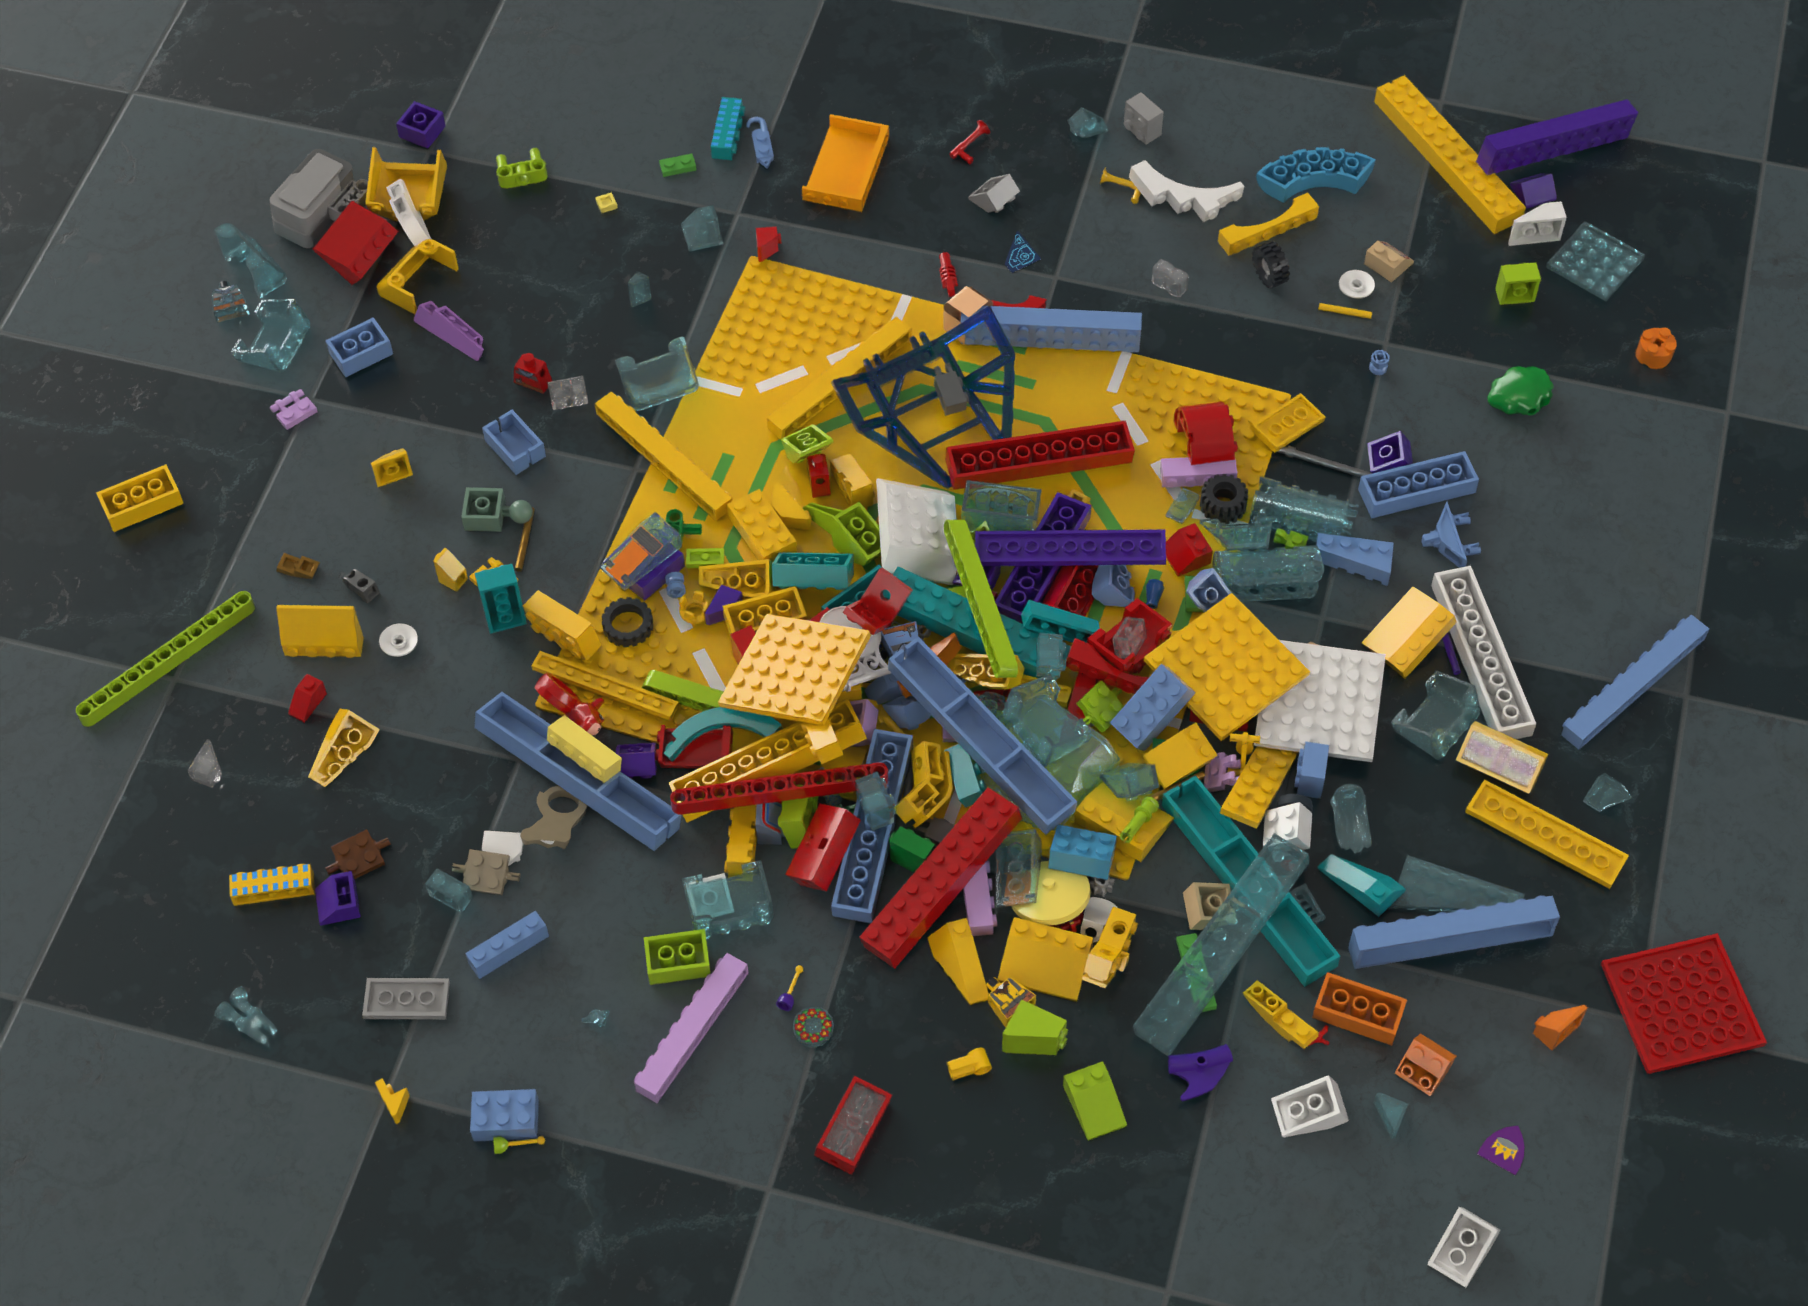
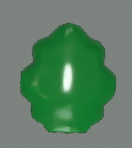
M1521 366L1511 367L1505 372L1504 376L1494 379L1487 400L1490 406L1501 410L1505 414L1531 416L1537 414L1542 407L1548 406L1553 396L1551 391L1553 384L1544 369L1534 366L1527 368Z

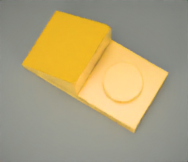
M383 1079L376 1081V1087L395 1124L400 1123L410 1096L408 1089L404 1088L394 1093L390 1083L386 1085Z

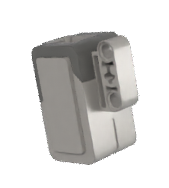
M314 149L270 197L274 232L304 248L313 247L351 201L362 207L366 206L368 180L354 181L352 165L349 162L322 149Z

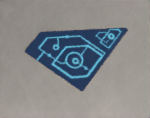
M1018 231L1005 262L1006 267L1011 273L1041 259Z

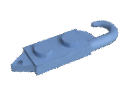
M753 117L747 121L746 126L749 128L753 122L760 124V128L752 132V140L757 163H761L768 169L771 161L774 160L767 124L763 118Z

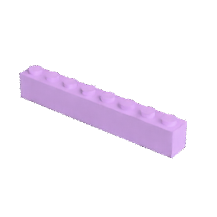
M728 953L717 961L715 970L712 974L707 975L703 987L695 992L692 998L693 1001L683 1009L679 1021L673 1023L667 1038H663L660 1041L657 1052L648 1058L645 1069L636 1075L634 1079L636 1092L655 1103L659 1102L748 975V964Z

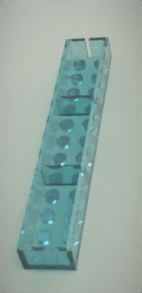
M1275 833L1271 836L1135 1022L1133 1029L1136 1036L1149 1044L1153 1042V1046L1165 1055H1171L1308 866L1309 854Z

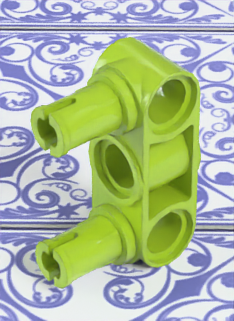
M532 148L530 150L531 160L513 164L507 163L505 155H498L496 161L500 187L512 188L545 181L548 177L545 161L541 159L539 149Z

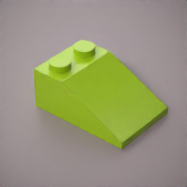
M814 424L781 439L787 458L793 463H800L808 456L821 453V450L826 449L834 442L830 436Z
M1103 1061L1064 1075L1063 1087L1088 1141L1127 1126L1112 1080Z

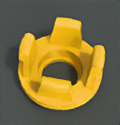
M694 591V595L689 598L683 595L679 601L680 616L685 622L690 624H698L705 621V612L710 604L704 598V593ZM693 607H698L702 610V613L696 616L695 613L689 612V610Z

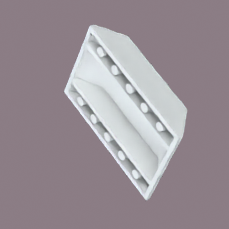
M877 478L882 567L892 575L898 566L931 582L953 585L952 582L955 579L957 568L944 534L945 520H957L955 496L946 491Z

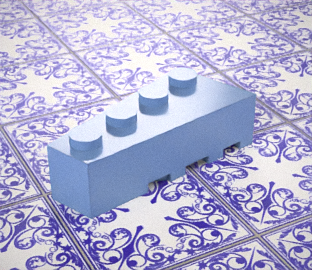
M1318 533L1314 561L1336 569L1338 567L1346 569L1348 573H1357L1365 576V579L1371 581L1375 579L1381 581V584L1388 586L1391 574L1393 542Z

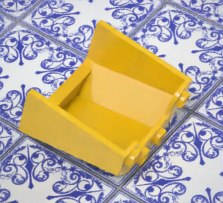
M372 147L365 202L368 210L393 221H398L389 202L391 197L386 187L402 179L405 182L415 209L420 211L423 221L438 214L447 170V163L442 151L437 150L436 164L390 163L382 161L377 148Z

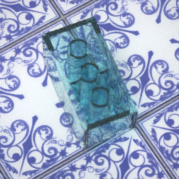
M967 480L961 509V520H966L970 533L985 520L990 531H1036L1042 489Z

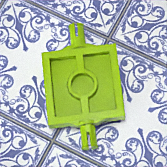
M1102 680L1092 687L1076 703L1085 716L1079 722L1080 726L1086 728L1092 723L1101 733L1107 730L1112 725L1110 723L1112 719L1124 707L1117 698L1122 689L1115 687L1111 691Z

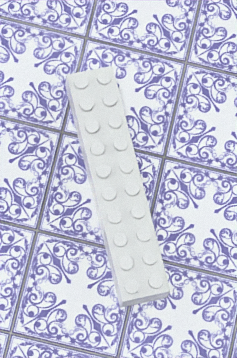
M1466 566L1434 573L1432 589L1438 603L1455 615L1457 623L1449 631L1488 727L1514 739L1532 736L1536 726L1535 719L1472 567Z

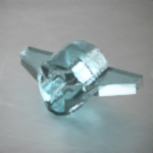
M593 1009L589 1016L581 1019V1022L594 1023L604 1027L609 1010L600 1011Z

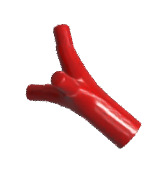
M1325 1025L1318 1032V1037L1308 1046L1315 1043L1329 1045V1041L1322 1038L1328 1032L1329 1027Z

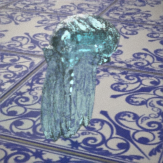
M1343 784L1337 788L1330 801L1331 806L1334 808L1337 841L1341 848H1345V850L1350 848L1354 853H1360L1363 847L1369 848L1371 846L1366 795H1364L1363 789L1356 784Z

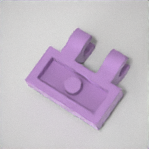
M1225 752L1217 753L1218 756L1205 765L1204 786L1209 792L1225 790V784L1235 785L1239 776L1235 777L1234 771L1226 773V768H1241V759L1237 760L1236 754L1227 756Z

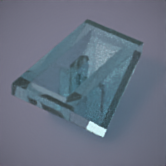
M1381 1092L1376 1093L1374 1104L1391 1139L1396 1138L1408 1103Z

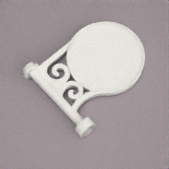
M846 606L835 607L829 610L820 620V623L862 629L860 625L849 621L847 616L842 613ZM881 632L875 635L871 634L856 664L858 671L854 674L851 673L843 691L849 692L851 686L891 674L888 670V665L884 662L879 652ZM878 665L881 667V669L873 670L876 669Z

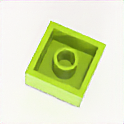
M1536 263L1501 266L1495 288L1500 305L1535 302L1541 281Z

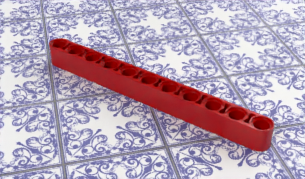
M877 762L682 788L671 793V807L674 813L683 815L877 789L887 785L888 768L885 764Z

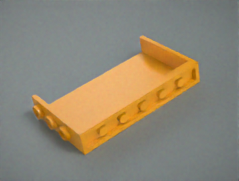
M830 114V127L807 187L802 186V200L862 212L889 139V126Z

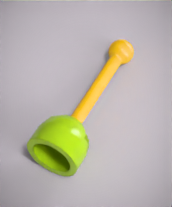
M502 1136L493 1137L494 1153L501 1154L507 1150L508 1146L532 1143L542 1145L545 1142V1138L539 1136L537 1139L508 1142Z

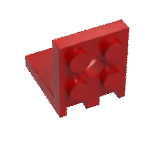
M882 567L878 570L862 598L846 606L842 613L847 616L849 621L857 623L863 630H869L870 634L875 635L891 626L913 589ZM884 590L890 592L891 597L889 600L883 597Z

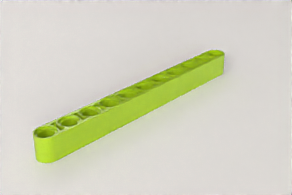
M945 520L944 534L994 676L996 678L1016 677L1018 674V664L966 520Z
M247 591L238 592L81 702L76 707V714L81 724L86 727L95 725L252 614L255 610V605L250 593Z

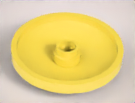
M1049 861L1038 862L1039 871L1038 868L1033 870L1030 895H1036L1035 899H1027L1030 900L1029 903L1011 906L1021 919L1047 926L1062 924L1077 917L1088 905L1091 895L1089 880L1085 875L1049 869Z

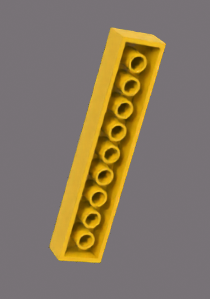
M849 699L836 704L829 719L841 749L844 750L867 739ZM799 721L669 782V785L673 792L682 788L787 775L804 769L820 760L818 757L814 758L810 749L813 745H809ZM711 811L683 814L686 823Z

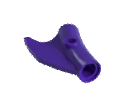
M1227 1044L1205 1051L1168 1056L1169 1074L1177 1075L1185 1079L1189 1084L1188 1089L1180 1097L1181 1101L1199 1097L1215 1088L1225 1074L1230 1062H1233V1056Z

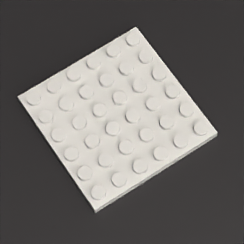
M1279 640L1310 671V674L1258 713L1255 736H1260V744L1254 743V746L1300 752V748L1304 749L1306 741L1329 745L1328 756L1372 762L1386 654Z

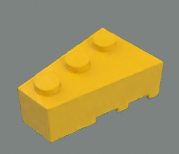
M851 454L831 460V473L849 507L857 502H860L864 508L872 506L873 497H875L872 482L861 469L858 461Z

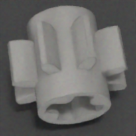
M1091 877V882H1089L1090 888H1094V895L1098 894L1104 897L1107 892L1112 893L1114 879L1108 877V880Z

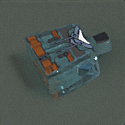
M222 281L219 283V288L212 291L213 313L217 323L250 315L247 303L238 285H230L228 281Z

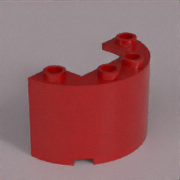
M1220 401L1180 406L1175 409L1173 423L1178 433L1185 432L1188 439L1187 456L1191 465L1235 460V452L1238 451V445L1234 441L1232 426H1234V419L1232 415H1229L1227 404L1225 405Z
M1136 598L1125 607L1123 618L1107 633L1099 628L1088 637L1087 643L1093 645L1105 661L1115 668L1131 675L1139 674L1146 665L1144 657L1170 638L1172 623Z

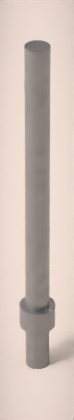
M1291 446L1283 447L1277 451L1286 454L1285 456L1289 458L1296 457L1358 477L1372 474L1298 451L1295 447Z

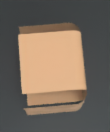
M964 287L946 302L943 307L944 330L965 345V325L961 323V312L970 317L982 306H992L993 301L972 287Z

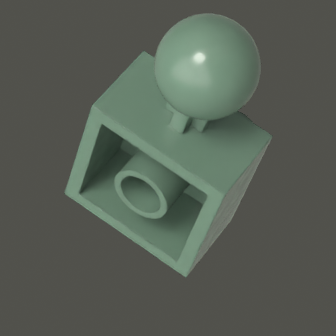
M466 487L461 518L465 531L501 532L504 517H511L516 523H526L531 519L533 509L530 503L525 500H517L511 506H505L506 500L503 488Z

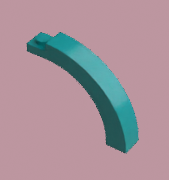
M722 707L713 708L696 714L679 725L671 733L676 740L674 742L671 741L666 746L664 754L673 762L696 738L709 731L723 728V725L750 730L763 738L784 728L781 723L770 716Z

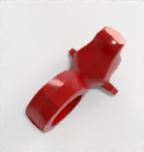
M546 672L539 678L534 688L546 701L565 713L570 720L593 737L598 734L604 718L598 712V709L604 703L602 698H598L592 703H584L569 686L555 675Z

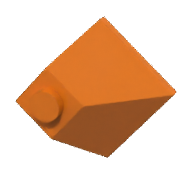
M1582 1005L1550 1012L1546 1017L1541 1016L1534 1024L1536 1028L1533 1034L1552 1051L1580 1026L1588 1007Z

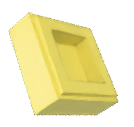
M612 192L595 197L601 213L618 208Z

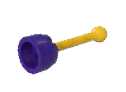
M801 965L795 968L796 973L788 992L781 994L776 1002L777 1007L781 1010L790 1011L794 1005V998L791 993L799 974L804 970Z

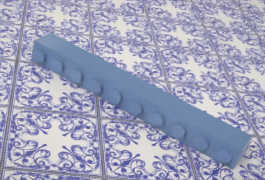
M1690 615L1686 620L1684 618L1681 619L1674 630L1670 629L1665 634L1663 640H1657L1649 652L1645 651L1639 657V661L1636 663L1632 662L1624 674L1619 673L1611 685L1607 684L1602 689L1600 695H1594L1586 707H1580L1572 719L1569 717L1562 725L1564 728L1561 736L1578 750L1581 749L1705 640L1709 628L1693 615Z

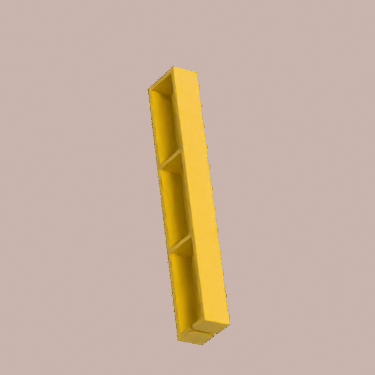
M1405 75L1393 80L1392 84L1388 82L1377 87L1374 100L1377 106L1493 234L1513 226L1514 220L1524 215L1525 205L1495 173L1485 174L1476 162L1478 154Z

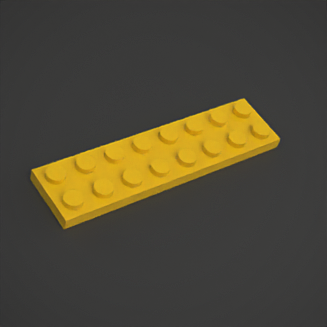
M1485 779L1465 810V813L1609 889L1629 857L1628 854Z

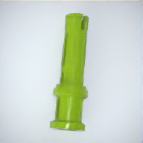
M1150 796L1144 797L1141 806H1138L1134 811L1135 816L1120 833L1122 841L1128 837L1125 843L1131 842L1141 826L1152 818V813L1156 812L1159 808L1156 799Z

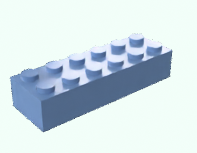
M1463 451L1361 476L1358 490L1371 518L1476 493L1479 478L1466 452Z

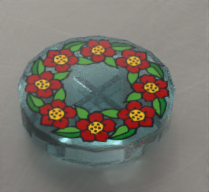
M820 1007L805 1008L793 1020L794 1036L804 1046H822L833 1035L834 1022L832 1016Z

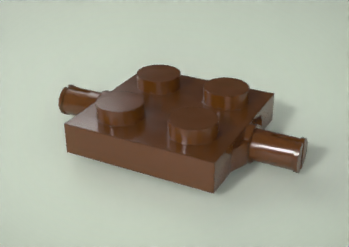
M366 829L331 846L336 862L325 867L328 875L337 870H340L342 873L352 871L353 877L356 879L385 865L380 849L391 845L390 841L386 837L376 843Z

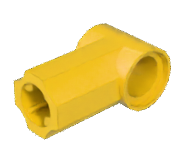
M976 1048L970 1051L967 1056L947 1062L948 1070L953 1080L971 1074L983 1075L992 1069L984 1048Z

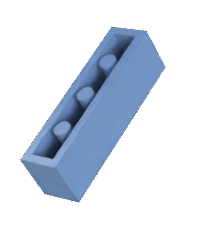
M535 910L465 953L468 964L480 979L549 937L547 926Z

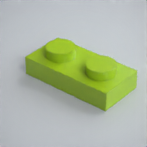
M724 548L687 549L686 568L724 564Z

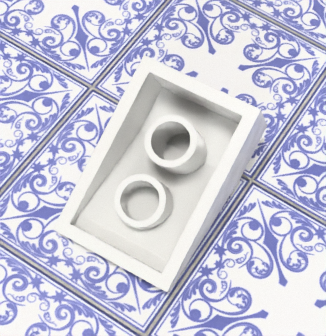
M1562 202L1544 203L1515 219L1508 242L1509 246L1560 241L1567 218Z
M1329 1075L1271 1098L1283 1137L1326 1130L1349 1121L1338 1084Z
M1459 1207L1427 1265L1462 1286L1467 1287L1501 1230L1463 1207Z

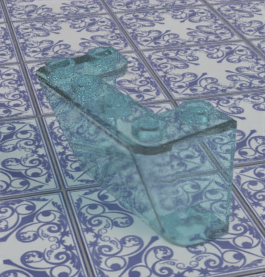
M261 299L254 314L263 324L249 349L242 339H238L231 353L239 362L283 373L286 371L308 332L310 320L295 299ZM262 308L265 309V316H264V317H263L262 314H261Z
M1435 671L1425 683L1428 693L1425 701L1409 719L1406 710L1402 709L1392 720V726L1396 733L1438 760L1446 755L1449 748L1457 742L1458 738L1469 728L1474 719L1479 717L1481 709L1475 685Z
M1051 674L1011 688L1003 710L1005 719L1010 722L1014 732L1024 742L1025 748L1044 767L1086 744L1092 736V732L1083 719H1079L1076 727H1074L1057 703L1056 699L1061 688Z
M761 860L741 865L742 875L708 883H703L702 874L682 879L693 930L705 929L707 939L712 935H724L733 930H745L751 926L766 925L771 922L774 917L773 904Z

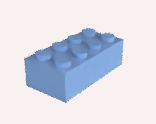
M1160 664L1110 723L1137 749L1145 751L1153 742V738L1158 737L1196 692L1169 667Z

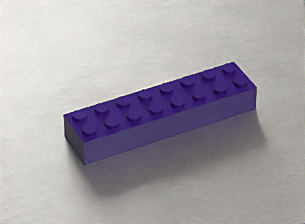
M1057 492L1035 531L1084 530L1091 518V505ZM1015 566L995 601L999 613L1022 623L1021 613L1028 600L1042 603L1062 566Z

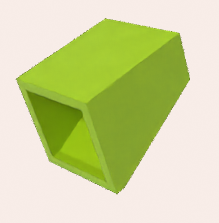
M1021 999L1003 1032L1002 1051L1005 1053L1056 1055L1059 1049L1063 1050L1068 1039L1066 1038L1068 1029H1066L1067 1020Z

